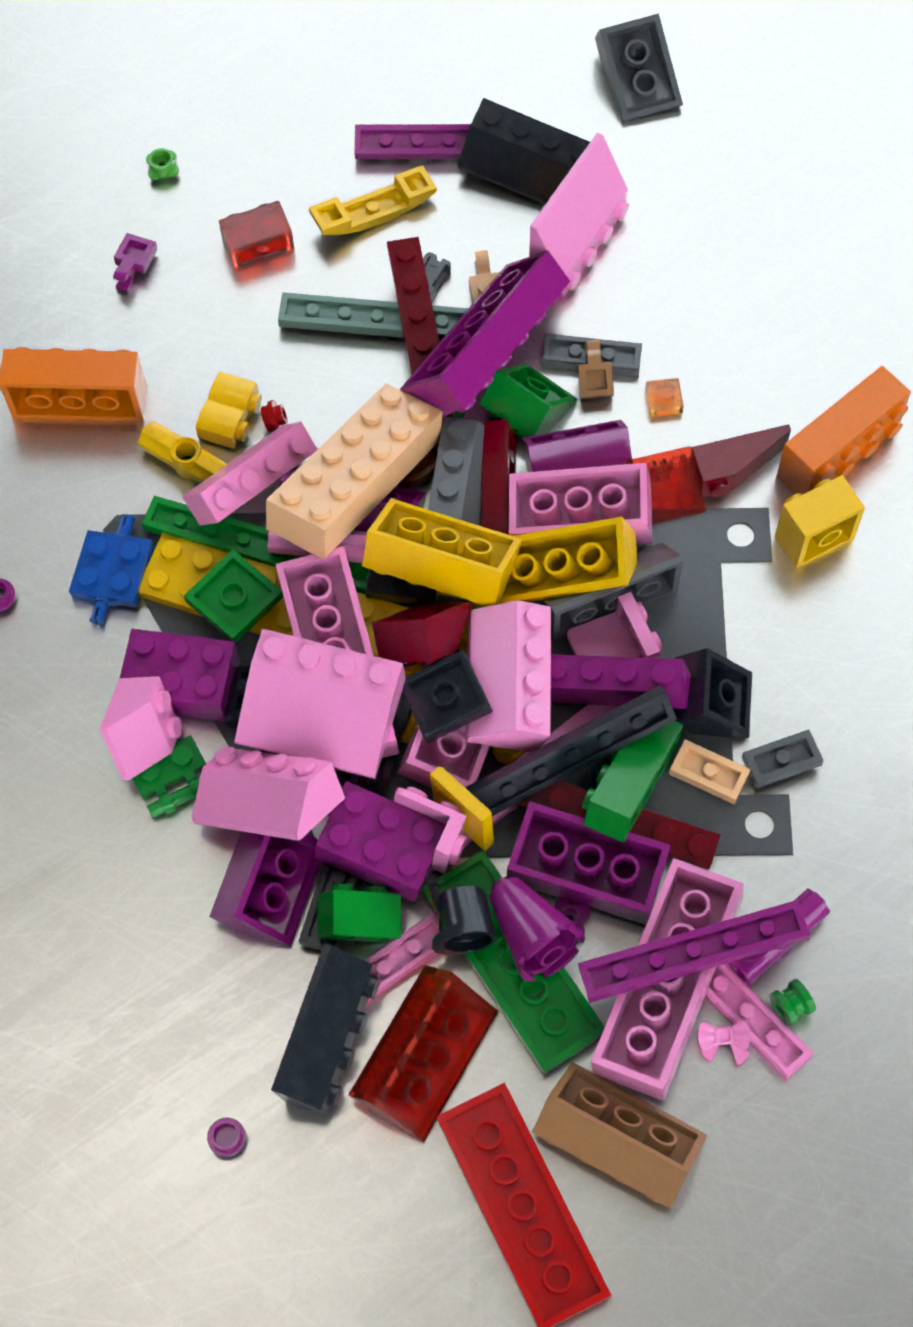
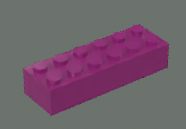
M547 250L506 264L400 390L442 410V418L452 412L459 411L463 413L470 409L476 402L475 396L493 382L494 373L511 360L512 356L510 354L513 350L527 341L529 338L528 332L532 327L541 323L546 317L545 312L563 297L562 291L570 283V280L550 252Z

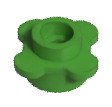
M158 148L146 156V163L150 166L148 171L149 178L158 180L160 177L177 176L179 168L175 165L176 153L166 148Z

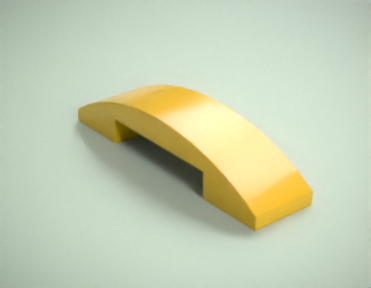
M421 165L394 175V184L343 203L340 202L338 197H334L310 206L308 211L322 235L350 234L376 227L407 213L437 192V187L424 166Z

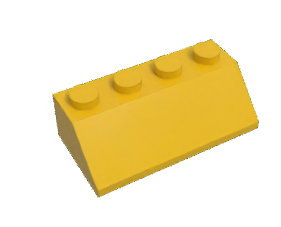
M391 498L367 531L362 567L374 570L378 574L390 575L406 580L413 585H422L440 591L444 595L463 598L479 606H492L498 604L505 592L522 539Z
M616 517L514 536L522 539L507 587L498 604L517 600L531 602L628 585L637 566L636 531L623 517Z

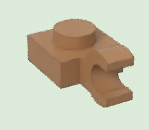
M588 340L584 344L587 364L577 366L580 400L613 397L612 363H601L600 340Z

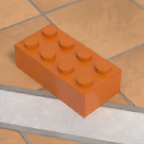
M27 347L3 349L0 388L12 418L144 421L147 383L138 352H131L126 349L97 351L90 348L83 350H64L61 348L37 350Z
M881 365L784 444L776 478L793 494L801 493L803 495L813 490L815 485L824 479L829 478L833 480L841 475L845 477L854 468L857 460L861 457L866 459L871 456L878 448L880 441L885 437L891 439L900 431L903 426L901 423L902 417L909 409L907 403L911 391Z

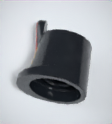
M437 882L429 885V892L439 919V933L432 940L433 951L443 955L467 954L484 950L496 942L497 936L486 893L482 888L461 886L448 889L440 894Z

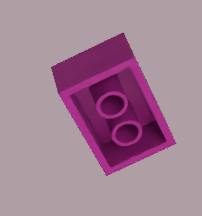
M131 628L120 678L159 676L165 691H168L170 694L171 706L176 716L225 722V710L235 669L239 666L240 656L233 641Z
M346 781L342 788L345 799L332 810L315 845L314 858L376 886L387 887L388 891L401 894V897L415 902L432 866L435 849L446 824Z

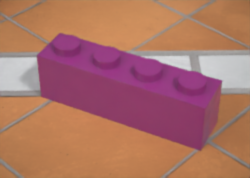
M551 654V703L621 706L661 685L667 693L672 708L687 709L691 675L683 659Z

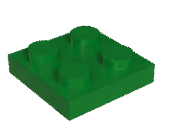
M234 549L184 595L187 604L230 641L235 643L284 597L280 588Z

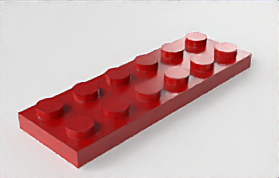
M505 1082L437 1115L436 1120L537 1327H554L611 1298L612 1295Z

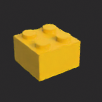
M843 475L833 480L829 478L824 479L815 485L813 490L803 495L801 493L794 494L783 503L775 538L794 566L798 568L852 541L856 536L865 506Z

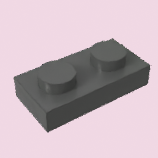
M810 729L753 748L742 754L746 768L751 769L749 775L755 789L822 766L824 761Z

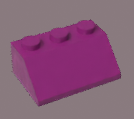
M241 831L209 917L236 931L284 946H291L320 861L314 858L315 845L318 840L308 834L300 841Z

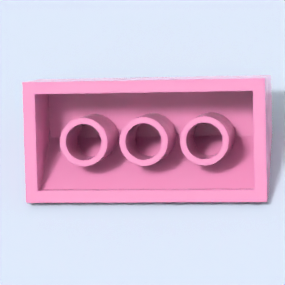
M517 600L473 609L469 614L468 659L493 712L466 725V742L531 753L539 749L550 737L551 607Z
M225 747L217 751L214 758L202 768L191 818L195 824L300 841L338 806L345 797L331 761Z

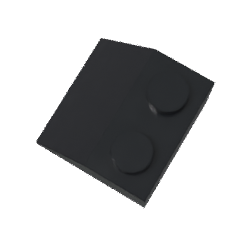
M709 648L675 657V659L684 660L691 675L687 709L673 708L677 718L675 721L683 724L682 729L695 735L749 738L752 672Z

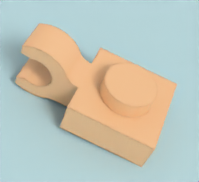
M487 250L474 252L477 275L469 276V287L473 303L499 274V272L491 273Z

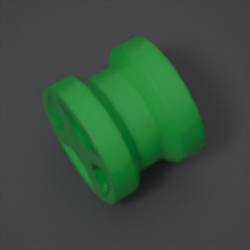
M798 979L790 981L787 988L783 991L775 990L769 995L773 1008L787 1026L797 1023L798 1017L802 1014L810 1015L816 1010L814 1000L809 991Z

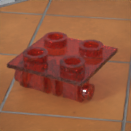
M691 446L625 461V464L647 463L651 481L652 524L706 512Z

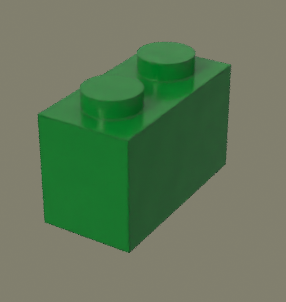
M351 884L331 885L330 891L318 894L317 939L388 942L401 938V894L387 893V887L369 886L365 887V891H354V885Z

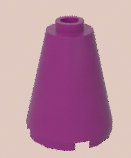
M506 876L493 884L489 900L516 969L523 980L529 982L536 981L533 975L543 973L547 978L564 968L576 957L579 952L576 944L579 940L584 943L585 937L575 923L519 877Z

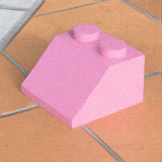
M159 676L119 678L100 726V732L122 780H130L172 753L177 738L181 736L182 724L180 718L176 717L170 694L168 691H165Z

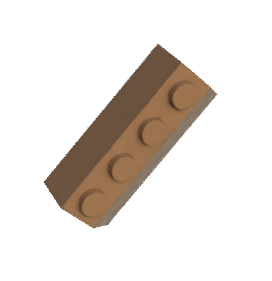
M574 1062L570 1063L549 1094L532 1133L541 1137L546 1143L565 1150L577 1157L582 1163L594 1166L610 1175L615 1181L634 1188L646 1195L651 1201L661 1203L668 1208H671L707 1137V1134L593 1074Z

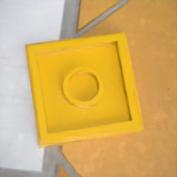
M438 766L430 774L434 802L441 804L444 801L459 807L461 813L467 816L463 832L480 848L486 851L494 844L492 812L443 767Z

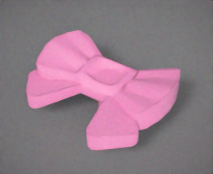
M742 1019L732 1026L721 1025L715 1027L706 1021L700 1023L698 1029L700 1052L708 1062L713 1060L719 1045H731L737 1065H741L750 1056V1052L747 1050L750 1044V1029L746 1020Z

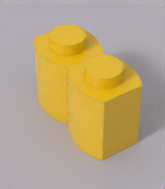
M220 371L212 384L208 399L204 403L196 422L195 428L198 438L232 449H236L240 441L244 442L250 429V423L247 421L252 413L256 414L262 401V395L259 394L257 382Z

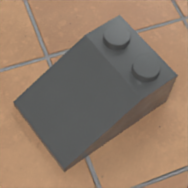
M659 13L598 30L594 38L598 54L623 122L683 106Z

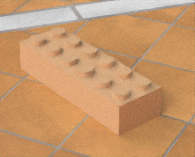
M386 383L266 499V530L324 560L438 444L441 437L443 411Z

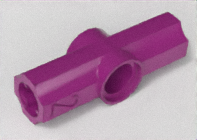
M809 888L795 899L799 902L809 931L830 913L825 900L817 892ZM795 944L728 963V965L750 986L779 958L787 955Z

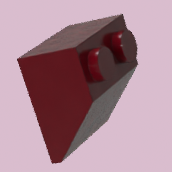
M470 601L416 605L372 622L378 656L403 663L405 668L413 666L417 662H421L422 667H428L442 660L443 657L455 653L471 611Z

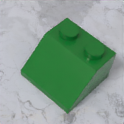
M525 363L497 370L493 377L494 380L487 388L480 405L489 410L488 414L493 419H506L514 428L515 434L524 438L549 433L575 405L578 399Z

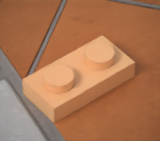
M684 740L670 768L669 775L735 805L751 769L688 740Z

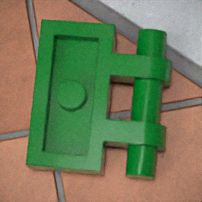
M192 735L177 741L170 755L132 778L143 801L157 794L159 800L146 805L152 818L165 812L169 815L177 811V806L193 798L196 799L200 781L196 775L202 772L206 762ZM186 780L187 786L171 794L168 793V788Z

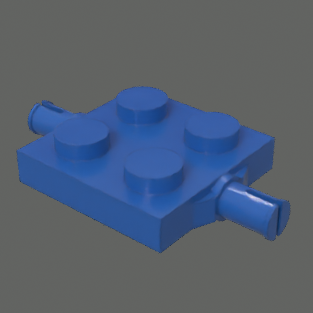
M121 515L117 532L104 533L87 530L69 593L72 597L87 599L95 603L91 618L89 619L93 624L104 625L106 613L110 606L125 605L137 607L140 599L138 591L144 572L153 555L155 545L152 540L136 538L130 535L135 518L131 515Z

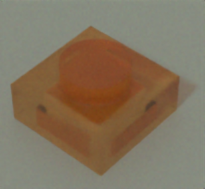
M679 378L646 381L645 391L650 416L683 413L684 404Z

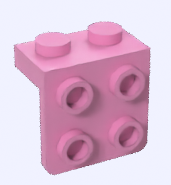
M631 592L618 596L616 612L571 628L567 632V640L574 655L659 658L660 651H662V644L658 634L655 631L650 632L646 623L648 617L641 602L636 603Z
M398 787L394 796V802L446 824L435 849L431 869L445 874L449 864L456 866L464 848L463 845L467 836L462 835L467 816L462 814L461 809L454 804L444 801L439 804L427 799V794L417 788L407 787V789Z

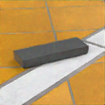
M544 334L541 367L578 371V365L587 364L584 346L586 341L600 340L601 363L611 362L613 375L639 377L642 343Z

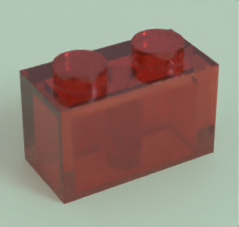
M279 200L269 204L264 203L254 209L239 214L234 213L218 220L221 237L234 269L295 249L292 229Z

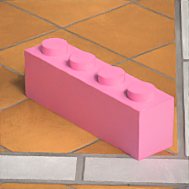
M301 421L282 425L186 493L182 498L200 526L219 523L318 449Z

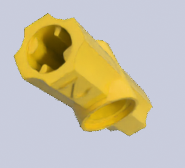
M156 421L148 423L141 431V436L138 440L139 448L175 468L176 473L181 478L193 479L198 483H202L227 465L224 461L200 448L199 443L194 438L181 437ZM186 456H193L189 460H181Z

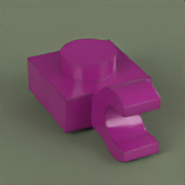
M126 233L114 255L115 265L118 266L113 275V279L119 280L115 286L117 290L128 293L132 287L135 272L145 274L158 250L156 241Z

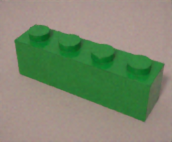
M673 721L611 754L610 761L612 763L610 766L603 765L596 781L597 789L590 788L583 801L582 808L587 810L584 826L623 843L625 842L677 749L683 724Z

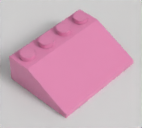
M598 132L530 225L529 257L547 250L550 252L570 280V283L562 291L563 297L569 289L574 290L580 280L583 268L591 266L596 257L597 248L601 243H607L612 234L613 225L617 220L622 221L629 209V203L626 202L628 188L604 136Z
M262 629L251 661L234 742L235 744L275 754H286L303 758L312 757L318 760L331 761L334 769L376 779L406 680L403 663Z

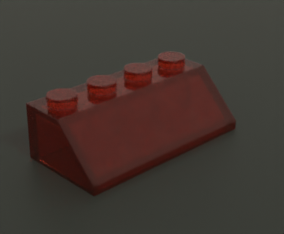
M424 965L348 1096L373 1115L415 1139L424 1142L436 1122V1116L444 1108L496 1017L498 1010L453 972Z

